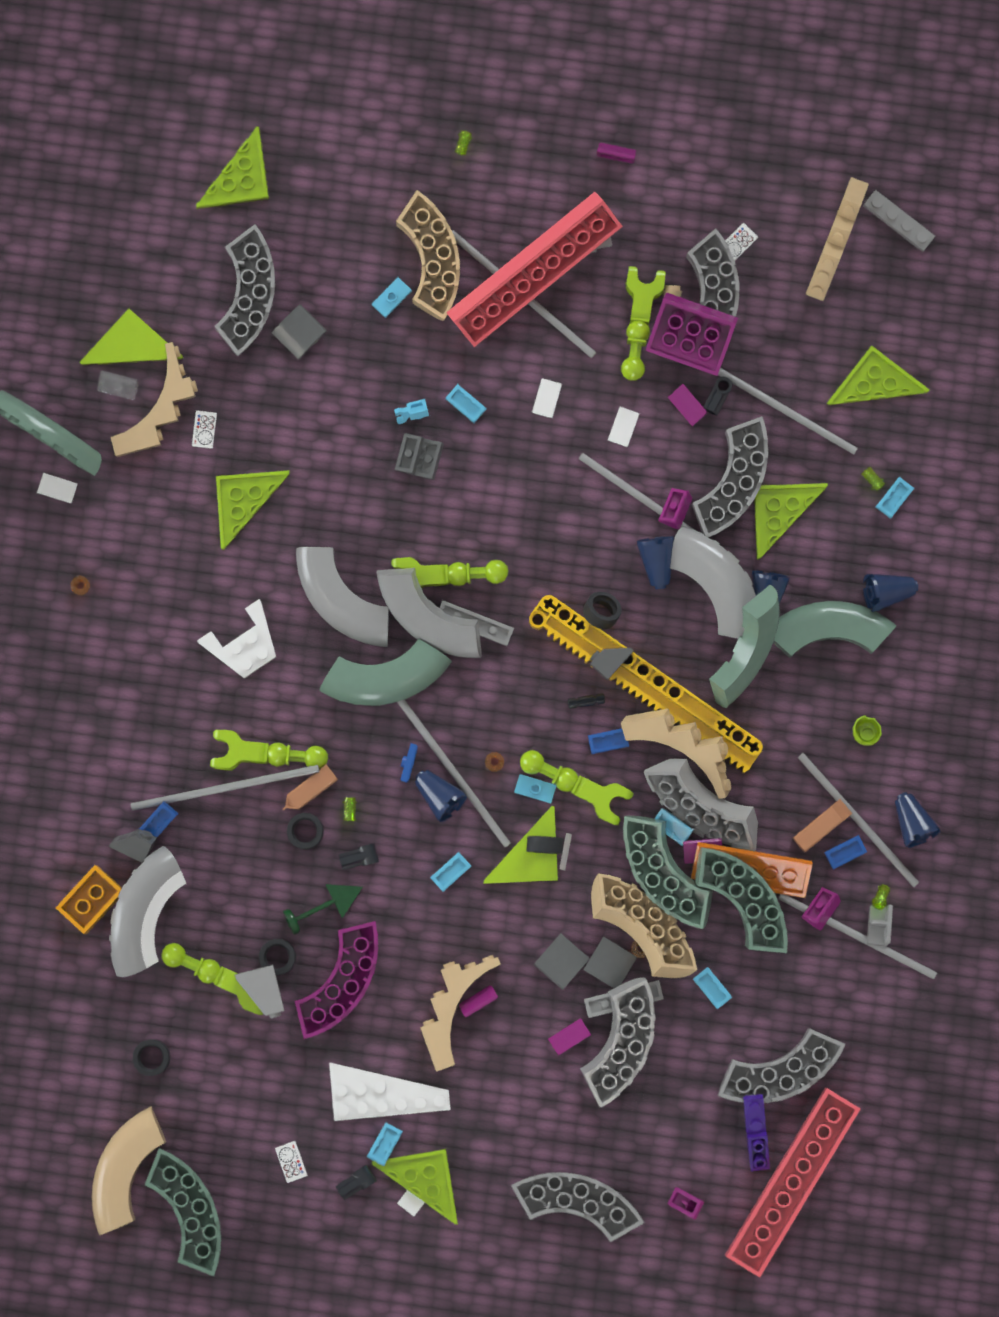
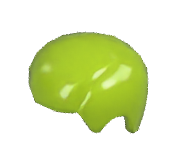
M866 715L858 718L852 728L854 739L861 745L871 746L877 743L882 735L880 724L875 718L866 717Z

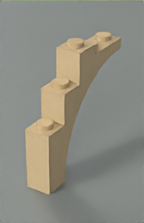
M851 177L806 295L824 301L864 199L868 183Z
M173 342L165 344L167 375L164 388L157 403L137 425L124 433L111 437L115 456L117 457L161 446L160 441L163 440L161 429L157 430V427L179 421L178 416H181L178 405H174V403L196 397L195 392H198L196 382L191 381L190 377L183 379V376L186 374L183 364L179 365L178 357H181L178 346H174Z
M669 708L629 715L623 719L621 726L626 741H655L684 753L705 772L714 786L718 799L727 797L731 790V782L727 779L725 773L726 765L723 760L728 754V746L723 741L722 736L701 740V732L699 728L697 729L695 722L674 726V717L670 715Z
M488 956L483 958V963L478 965L475 962L464 965V970H461L459 963L455 965L454 961L443 965L444 969L441 972L449 992L445 993L442 990L433 993L434 998H431V1002L438 1021L435 1022L433 1018L423 1022L424 1026L420 1027L436 1072L455 1065L451 1051L450 1033L457 1004L464 992L477 978L486 971L500 965L498 957Z

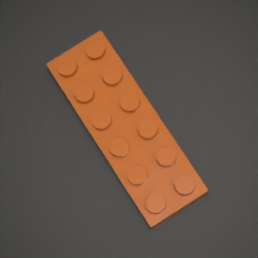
M697 842L691 879L695 880L698 855L701 847L725 852L745 862L760 874L774 893L801 898L806 897L812 861Z

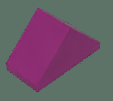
M675 1187L667 1204L696 1220L704 1201Z

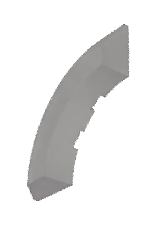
M668 759L645 769L646 780L652 792H656L660 798V804L662 806L665 805L672 812L671 814L694 829L693 833L702 838L704 836L710 839L722 838V843L732 846L731 848L749 851L756 850L758 821L754 807L738 805L722 798L718 799L717 795L708 790L697 779L687 759Z

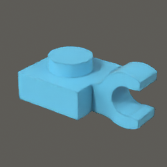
M425 399L406 403L407 407L394 410L396 416L402 415L396 418L398 424L405 423L409 417L411 420L429 416Z

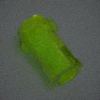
M464 130L458 133L459 140L455 153L466 156L469 142L473 139L471 137L472 133Z
M871 466L861 474L871 484L872 490L878 491L885 485L884 479H881Z
M344 797V801H342L344 803L343 821H356L355 808L358 801H356V798Z
M879 885L876 896L872 899L873 907L877 910H882L887 906L886 900L890 893V888L887 885Z

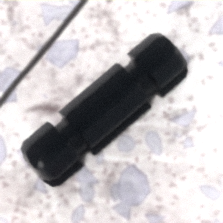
M600 693L596 694V696H581L578 699L569 698L567 701L568 707L573 709L577 708V706H592L595 703L604 704L605 695Z

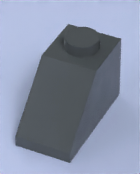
M632 648L603 649L601 652L597 650L590 658L592 660L590 665L608 680L634 650Z
M139 829L115 837L109 847L143 863L144 859L150 855L157 837L153 836L149 831Z

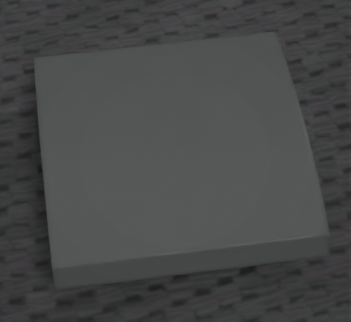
M299 304L274 329L272 334L297 359H301L327 330Z
M404 433L395 470L434 480L444 444Z
M560 933L533 965L563 990L590 958Z
M603 937L584 970L612 988H616L622 984L637 957Z

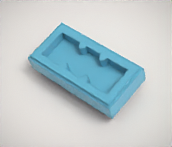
M398 277L372 303V306L386 318L412 290Z
M458 384L445 398L473 423L487 410L486 407Z
M898 477L876 508L891 519L913 491L914 487Z
M520 774L514 793L551 804L556 785Z
M661 808L655 819L666 821V835L681 846H683V842L687 841L694 829L664 808Z
M458 852L430 878L444 892L472 866Z
M708 967L693 978L716 1009L732 998Z
M385 1123L367 1158L384 1166L403 1131Z

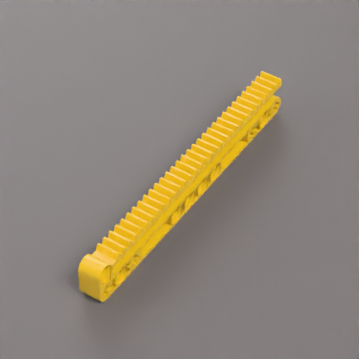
M552 595L544 596L529 617V624L533 629L539 630L544 628L548 631L547 637L554 635V642L560 639V646L567 644L566 650L573 648V655L578 652L579 659L585 657L584 663L592 662L590 658L597 650L601 652L603 649L627 648L601 629L592 626L584 617ZM551 600L552 606L556 609L557 605L560 606V608L556 612V615L552 614L554 613L553 608H545V601L549 602ZM567 611L570 617L568 620H561L559 613ZM536 615L541 616L543 623L535 625L532 621L533 617ZM573 616L576 617L574 621L577 624L584 623V630H576L577 626L573 622L571 626L568 625L572 621ZM634 652L630 655L633 659L632 663H623L610 677V681L617 679L616 685L623 683V690L628 687L629 694L635 692L636 699L641 696V703L648 701L647 707L654 705L653 711L669 708L670 715L674 717V725L676 723L683 725L695 722L697 729H700L701 740L722 736L723 741L728 746V754L724 760L730 758L729 764L731 765L735 762L736 769L743 767L742 773L750 769L763 749L760 740ZM646 666L648 674L640 675L638 667ZM657 676L662 677L664 684L656 686L653 679ZM673 687L677 688L680 692V695L676 698L671 697L669 694V690ZM724 721L726 728L730 729L732 726L734 729L727 736L726 733L728 731L724 728L719 730L717 722L721 723ZM740 732L743 736L742 741H734L733 733ZM748 737L750 739L748 743L751 745L756 743V748L758 749V751L751 752V747L749 745L745 744L744 747L741 745L746 741V738Z

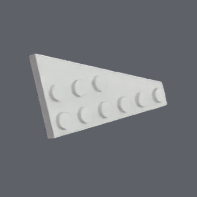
M329 1062L334 1121L451 1110L449 1090Z

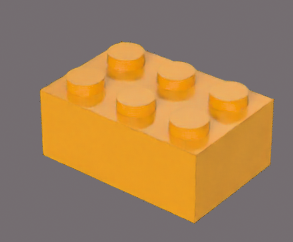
M94 865L58 904L56 909L83 934H87L118 901V895L122 887L98 865Z

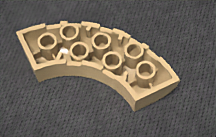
M417 190L397 219L396 224L413 241L422 263L421 280L413 297V304L433 317L444 321L448 315L446 312L451 309L459 285L460 260L453 232L445 217L426 196Z
M598 874L596 876L591 892L593 918L612 923L627 932L645 953L652 976L681 978L696 972L697 967L692 948H689L685 939L687 936L684 931L682 932L676 924L677 920L673 916L666 914L657 904H654L643 891L637 888V885L633 883L631 885L621 881V878L611 875Z
M152 1106L129 1119L110 1139L99 1159L92 1186V1208L99 1235L136 1220L131 1202V1188L135 1174L142 1161L154 1149L166 1143Z

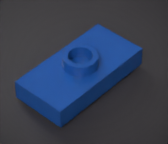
M622 728L588 735L591 754L629 747V742L626 741Z
M410 744L408 755L403 756L401 767L404 768L401 781L405 783L409 782L418 751V745Z
M163 801L139 829L149 831L153 836L158 837L178 813Z
M857 835L824 852L832 869H835L867 853V850L860 836Z

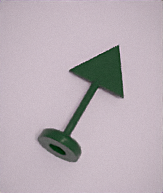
M325 884L332 900L297 917L294 916L290 909L284 910V917L292 933L296 935L300 932L297 921L334 903L343 918L363 887Z

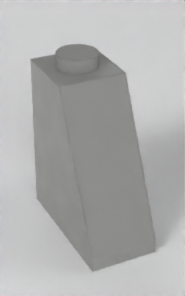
M273 965L235 974L236 980L265 1016L269 1015L270 1018L281 1016L284 1007Z

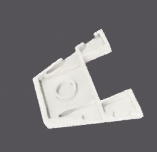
M259 599L245 608L255 626L226 646H221L212 631L197 640L200 645L243 678L248 677L276 658L262 603Z

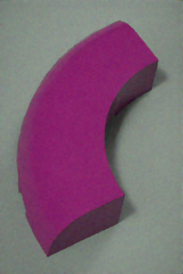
M376 921L338 930L339 954L330 977L316 992L295 1001L304 1039L316 1036L338 1024L349 1015L364 996L372 980L378 956Z

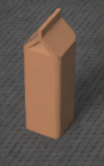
M327 765L319 769L318 773H314L287 794L286 806L283 810L285 811L287 808L300 810L338 781L337 777Z
M839 799L792 839L805 853L847 819L852 812Z

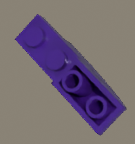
M763 1094L743 1096L750 1170L770 1169Z

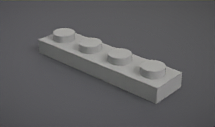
M876 190L863 205L922 252L935 238V235Z
M442 601L440 609L444 613L452 617L478 619L481 637L504 646L508 645L514 630L513 627Z
M659 980L648 983L653 1001L663 1000ZM608 993L584 999L588 1018L613 1012Z

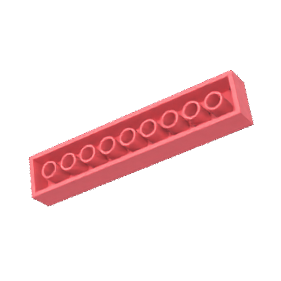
M594 192L446 313L475 347L623 226L603 199Z
M824 1088L725 1254L727 1258L761 1277L859 1113V1107L828 1088Z

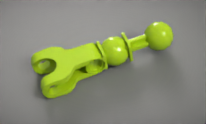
M630 266L628 270L626 290L633 298L630 324L627 327L626 334L628 337L627 344L631 346L629 358L625 359L621 365V372L626 379L631 381L640 379L645 372V365L640 359L642 347H646L650 336L649 322L652 302L663 294L666 272L662 270L657 271L655 280L649 284L640 282L637 275V267Z
M411 557L396 558L391 561V565L395 569L415 568L416 576L422 589L429 586L450 584L462 586L467 582L471 584V579L486 578L489 582L498 584L506 580L508 576V567L501 560H492L485 567L470 568L469 563L465 565L461 562L452 563L450 566L448 564L422 566Z
M232 730L213 731V737L217 741L225 742L229 746L227 755L211 759L210 767L213 769L231 771L241 763H270L276 767L283 766L284 764L289 766L290 761L304 762L308 767L318 765L319 769H321L328 761L326 750L320 746H312L306 751L291 750L290 745L286 746L279 742L269 745V743L243 741Z
M535 750L525 752L520 759V766L524 772L531 775L541 773L553 779L551 783H555L559 790L564 792L571 791L575 796L591 803L595 808L598 818L612 825H619L620 818L611 812L609 807L610 801L614 797L629 800L634 795L632 791L620 784L613 783L601 786L582 776L578 777L576 771L571 768H562L563 766L560 765L557 769L545 763L542 754Z
M170 943L163 948L161 957L165 965L172 968L182 965L195 971L194 976H198L203 983H214V985L237 995L243 1009L257 1015H263V1012L236 980L235 974L238 973L225 967H220L215 960H204L202 957L199 961L186 955L184 948L177 943Z

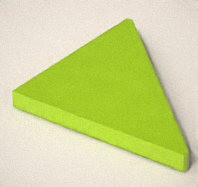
M259 127L254 129L253 133L239 148L236 155L222 170L219 177L205 192V195L196 204L197 209L269 199Z
M128 309L80 363L87 365L166 361L165 344L167 342L134 312ZM181 355V357H178V360H182L184 357Z
M871 346L827 404L836 405L925 394L930 390Z
M289 471L216 476L221 550H224L283 483L289 476Z
M827 483L763 485L760 487L754 499L757 560L773 546L826 489Z
M554 806L548 809L485 878L484 884L558 880L557 854L527 852V836L556 837Z
M446 1149L389 1158L384 1166L372 1161V1165L452 1223L458 1224Z

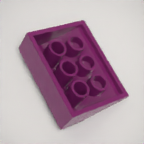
M666 292L645 351L718 376L738 317Z

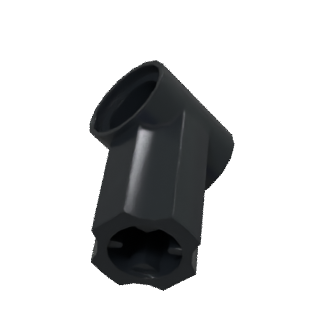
M728 377L717 379L703 406L712 415L717 416L732 389V382ZM722 382L726 383L728 385V389L726 391H721L718 388V384Z
M375 843L338 854L342 870L379 862Z
M366 1164L352 1173L351 1177L335 1187L345 1201L377 1180Z

